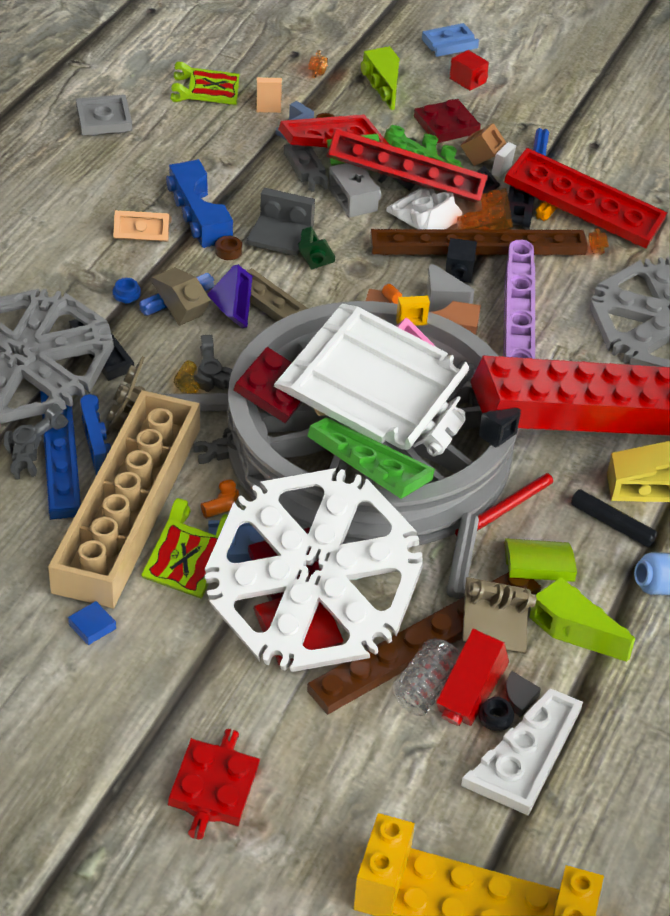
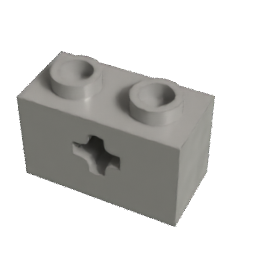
M348 163L329 167L328 188L349 218L378 211L381 190L370 178L367 170Z

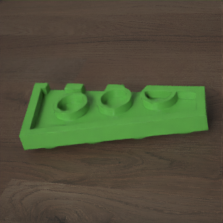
M327 417L310 425L307 437L400 499L433 479L434 468Z

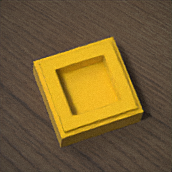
M428 296L398 297L397 324L407 317L415 326L427 325L430 305Z

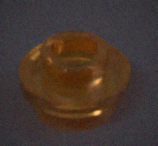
M599 228L594 229L592 233H588L592 254H605V248H609L606 233H601Z

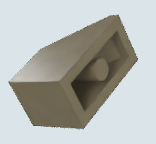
M176 267L150 279L179 326L203 316L211 301L195 276Z

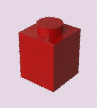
M467 50L451 59L449 79L471 91L487 82L489 62Z

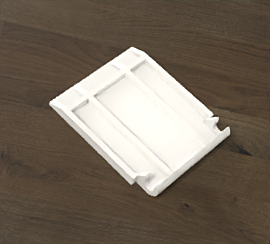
M341 304L275 382L274 387L383 444L384 441H387L402 450H408L468 373L469 366L467 362H464L461 369L453 364V355L447 356V352L360 307Z

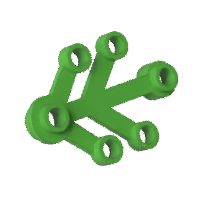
M391 125L386 130L384 138L391 146L464 168L461 166V162L455 159L457 152L455 147L443 145L440 155L444 158L437 154L436 145L438 138L434 135L424 134L422 145L425 147L406 137L404 128Z

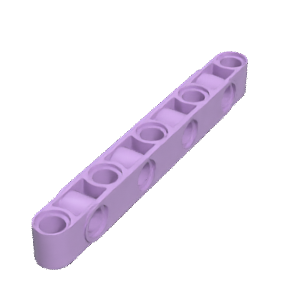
M515 240L509 245L505 271L503 356L535 359L534 247L526 240Z

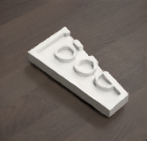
M550 688L524 715L523 720L515 728H511L503 736V740L481 758V763L473 771L469 770L462 778L461 786L529 815L581 711L583 702Z

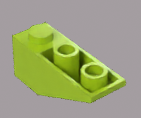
M390 46L364 51L363 61L361 62L362 74L367 77L371 86L380 94L382 101H385L391 110H395L400 58Z
M562 577L536 594V604L533 608L531 607L529 618L552 638L627 662L630 659L635 637Z

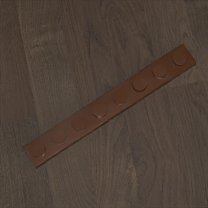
M371 229L370 235L372 254L447 255L450 238L477 241L475 255H508L509 245L515 240L530 242L534 247V255L543 256L586 255L588 247L584 230Z
M509 572L491 581L529 589L531 594L535 595L541 591V585L534 579L509 578ZM465 596L399 632L397 636H392V642L388 643L385 640L377 644L378 653L376 655L367 650L370 653V658L345 662L310 681L307 684V692L328 715L461 640Z

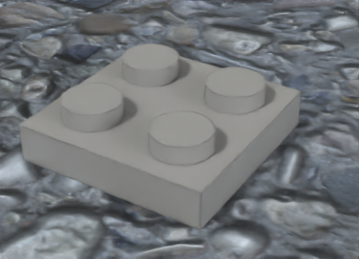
M125 94L76 99L82 135L96 136L105 133L119 134L132 131V120Z

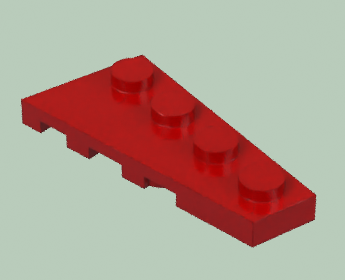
M365 114L285 120L280 122L278 128L290 145L328 148L327 140L332 139L335 129L359 136L378 134L379 142L390 145Z

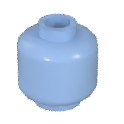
M651 552L645 554L635 566L634 577L643 592L649 595H670V553Z

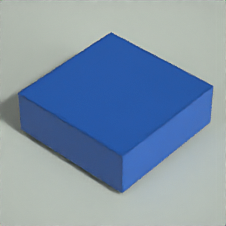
M97 601L68 617L70 627L87 645L92 644L116 629V621Z

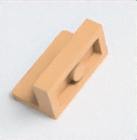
M115 210L113 238L168 242L169 223H171L172 217L168 213Z

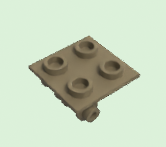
M143 356L136 367L133 365L129 367L124 378V382L127 384H120L113 400L118 403L117 405L112 404L107 414L106 421L110 422L106 432L107 435L110 434L113 428L120 432L141 390L145 391L143 387L135 386L145 358Z
M466 577L462 642L466 643L472 629H476L505 642L506 650L525 654L527 647L528 608L535 606L536 595L531 594L529 589Z

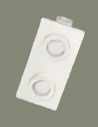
M460 396L443 404L412 445L414 448L423 443L431 456L443 454L452 440L451 437L456 435L466 420L464 410L456 406L461 399Z

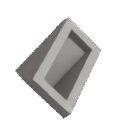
M435 264L429 265L427 279V296L430 301L429 312L441 310L452 301L473 304L475 289Z

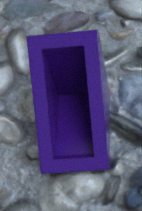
M238 264L233 265L207 295L229 319L241 328H247L253 276Z

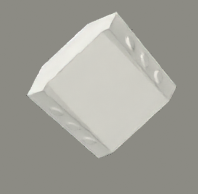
M419 188L391 204L386 209V212L415 229H447L455 223L459 225L463 213L455 204L453 193L442 192L436 194L434 189Z

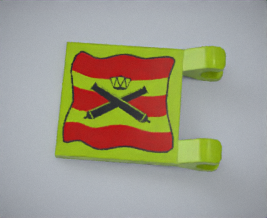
M180 61L175 63L174 68L176 70L180 69L183 72H174V78L176 80L190 78L189 89L180 83L172 84L171 90L179 92V94H171L170 99L173 102L193 99L237 105L240 74L192 68Z
M177 498L173 503L169 519L141 576L147 580L202 599L209 585L205 579V567L228 515L224 514L222 516L216 535L183 524L187 520L191 509L188 506V501Z

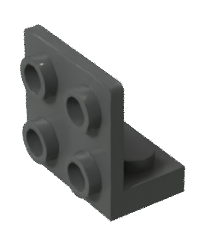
M264 188L261 192L260 217L247 238V244L297 256L300 252L298 243L301 241L302 229L311 226L313 228L315 199Z

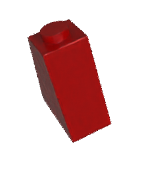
M472 629L436 702L439 712L442 713L441 717L456 726H460L462 722L472 726L479 714L481 705L487 701L509 664L505 642Z

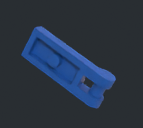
M88 394L80 400L82 425L95 475H97L111 446L110 443L104 444V440H107L105 424L100 422V414L97 412L99 409V399L95 395Z

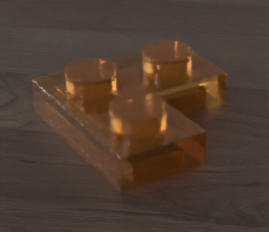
M506 188L482 194L481 211L468 212L457 217L458 229L512 228L513 223Z

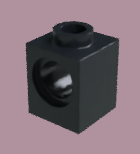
M450 238L445 271L462 282L472 283L477 241Z

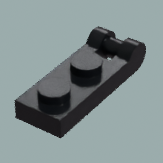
M510 185L504 227L517 225L522 226V229L530 230L534 196Z

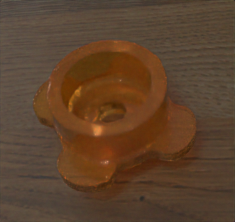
M317 50L316 56H311L308 68L312 71V78L314 79L317 75L323 76L327 68L328 58L321 55V50Z

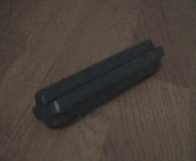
M578 489L574 493L571 500L572 506L646 547H650L655 542L657 537L655 529L582 489Z

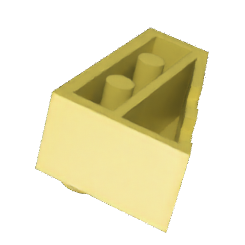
M670 441L611 453L607 471L611 501L670 502Z

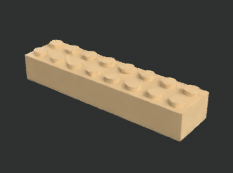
M141 390L48 566L52 594L88 603L97 601L101 606L115 608L200 431V403Z

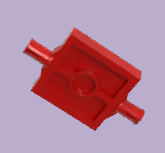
M226 729L220 746L192 738L189 742L169 795L168 806L185 810L194 817L188 831L189 836L192 838L195 837L199 826L196 839H203L208 821H222L239 827L259 767L260 758L234 750L239 738V733L236 730H233L230 739L231 729Z

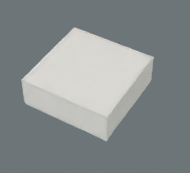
M508 142L496 153L492 175L500 178L512 166L516 145Z

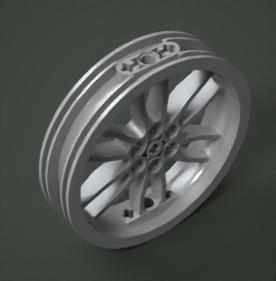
M349 301L305 309L270 325L259 333L242 351L233 367L229 381L227 415L228 428L231 432L227 433V439L232 434L233 439L231 442L237 448V450H234L228 446L229 459L234 474L253 501L257 497L254 495L252 487L256 485L261 488V481L309 473L286 460L285 457L304 456L327 450L307 437L310 425L326 417L335 422L338 421L329 416H318L313 407L306 405L300 406L285 424L268 412L259 413L254 403L233 391L236 382L266 347L293 362L341 304L360 307L394 326L397 325L396 314L398 304L376 301ZM428 312L427 325L416 326L437 348L447 352V356L453 355L455 367L462 360H466L474 365L473 370L475 373L483 355L498 356L488 344L471 331L437 314ZM472 377L451 399L453 400L460 396L461 399L457 405L467 402L472 404V407L461 408L465 412L466 420L459 431L480 427L482 412L470 383ZM300 431L274 438L268 436V433ZM517 434L496 448L489 443L487 450L474 462L450 443L443 454L431 456L423 443L415 448L411 446L408 450H402L384 441V445L430 466L420 457L422 456L440 464L454 474L445 478L435 470L432 481L402 499L387 489L377 490L417 531L419 545L449 537L455 534V530L459 528L460 519L464 513L469 512L478 516L490 509L501 495L510 474ZM334 455L329 469L336 468V473H338L341 469L346 470L349 464ZM366 476V478H367L373 485H375V481H373L372 479H370L369 477ZM317 486L286 491L279 496L278 501L302 529L311 528L324 497V491ZM261 488L263 494L267 493L263 488ZM361 502L357 507L343 544L385 537L390 534L392 526L371 503Z

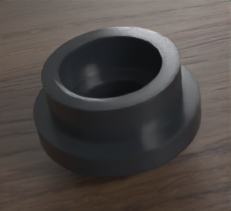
M492 697L481 705L479 720L483 726L490 730L503 731L512 725L514 711L506 699Z

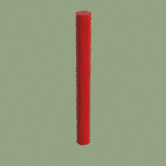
M545 473L478 515L477 531L553 484V477L549 473ZM459 528L455 530L456 537L458 535Z

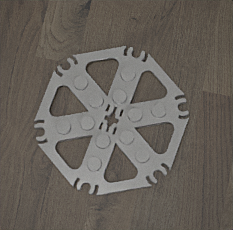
M662 257L658 258L657 265L652 264L649 259H645L643 265L641 260L597 285L592 296L590 310L608 351L613 348L612 355L614 356L618 353H624L623 363L670 367V360L650 354L670 342V258L666 257V261ZM639 275L646 281L653 297L636 294L627 290L624 291L618 285ZM609 314L643 323L629 332H619L615 329Z
M39 289L0 297V314L26 309L14 331L0 322V424L45 414L46 410L56 403L64 410L66 405H74L72 395H79L82 398L85 396V390L90 394L114 348L108 321L66 292L63 297L61 291H57L53 297H49L47 289H43L41 292ZM65 314L73 316L85 325L49 333L57 318ZM84 354L95 356L84 376H76L56 362V360ZM23 378L49 396L42 403L35 402L19 406L15 409L8 407V403Z

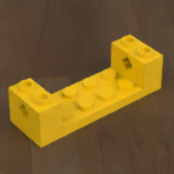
M378 813L356 880L354 910L373 916H596L604 875L566 865L560 889L541 885L413 849L411 847L415 823Z

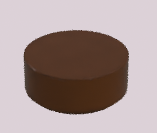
M223 236L215 243V253L223 260L238 259L242 255V241L234 236Z

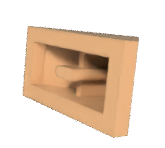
M257 77L256 112L281 113L282 78Z

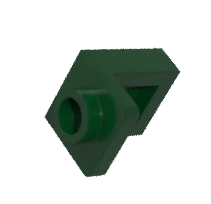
M312 226L302 229L301 241L298 243V247L311 270L334 263L335 255L325 239L319 240Z

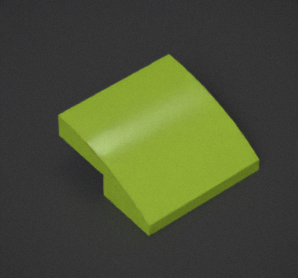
M505 538L506 565L509 567V578L556 581L562 577L565 581L575 582L577 568L573 549L569 542Z

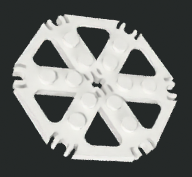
M336 468L261 481V488L267 493L263 494L261 488L254 485L252 490L257 497L254 501L249 502L241 495L238 498L242 509L237 507L235 502L233 503L205 567L206 582L219 583L218 588L208 590L207 594L211 606L259 662L264 650V663L269 665L273 656L281 655L283 659L281 660L280 667L284 671L289 668L290 658H294L290 666L291 672L370 658V653L364 649V645H367L371 653L375 655L378 653V647L373 643L374 638L380 636L388 643L392 642L391 633L387 628L392 630L395 636H397L423 568L422 553H410L408 551L410 547L419 545L417 531L367 478L362 488L361 475L358 474L353 483L346 484L343 482L346 477L345 470L341 469L336 473ZM317 486L323 489L324 497L307 534L278 500L283 492ZM361 502L371 503L392 526L390 534L385 537L343 544L357 507ZM244 523H250L279 555L241 563H232L227 559V553L237 529ZM317 558H319V567L322 570H315L309 579V571L306 565H313L314 561H317ZM397 571L402 576L392 605L385 611L376 610L349 581ZM284 592L270 628L263 633L253 631L234 608L236 600ZM319 602L350 635L349 640L345 644L316 650H308L302 645Z

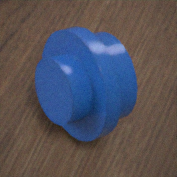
M132 278L119 279L113 287V297L122 303H131L141 296V288Z

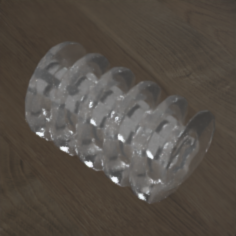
M441 639L427 640L422 645L421 650L416 653L414 659L409 662L407 668L402 671L400 677L394 681L393 694L399 704L416 716L427 714L429 707L435 703L436 697L440 696L460 655L459 650Z

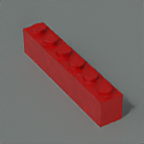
M335 129L327 153L328 158L434 189L435 191L450 192L455 197L474 203L481 200L488 176L340 129Z

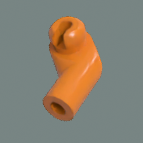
M222 481L219 484L221 492L217 499L201 503V510L205 518L231 510L233 503H236L239 496V489H236L235 481Z

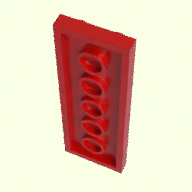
M526 148L507 172L504 183L518 190L524 191L541 201L554 205L562 211L571 213L588 223L601 227L645 249L661 227L668 213L529 148Z

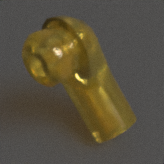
M186 360L174 377V385L182 393H197L200 389L199 383L195 382L193 377L197 366L190 360Z

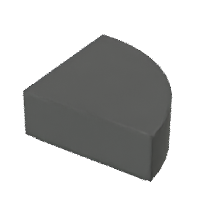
M511 671L506 683V696L514 713L522 717L540 696L541 688Z

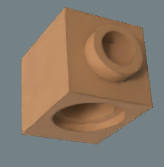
M494 123L471 134L460 146L473 166H476L495 157L496 153L506 144V141Z

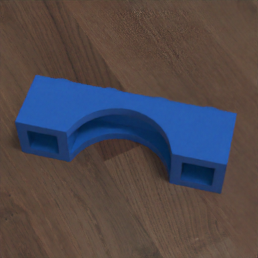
M200 160L169 165V176H166L167 188L169 192L173 191L176 206L181 207L184 221L186 223L189 222L192 236L198 239L201 247L215 246L219 238L233 236V219L225 205L213 204L202 200V198L208 195L207 172Z

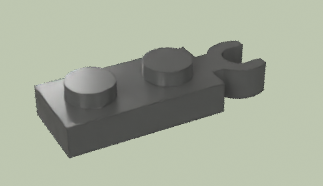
M284 145V155L301 182L308 181V189L311 192L315 191L316 184L322 185L324 189H327L328 177L326 176V169L312 146Z

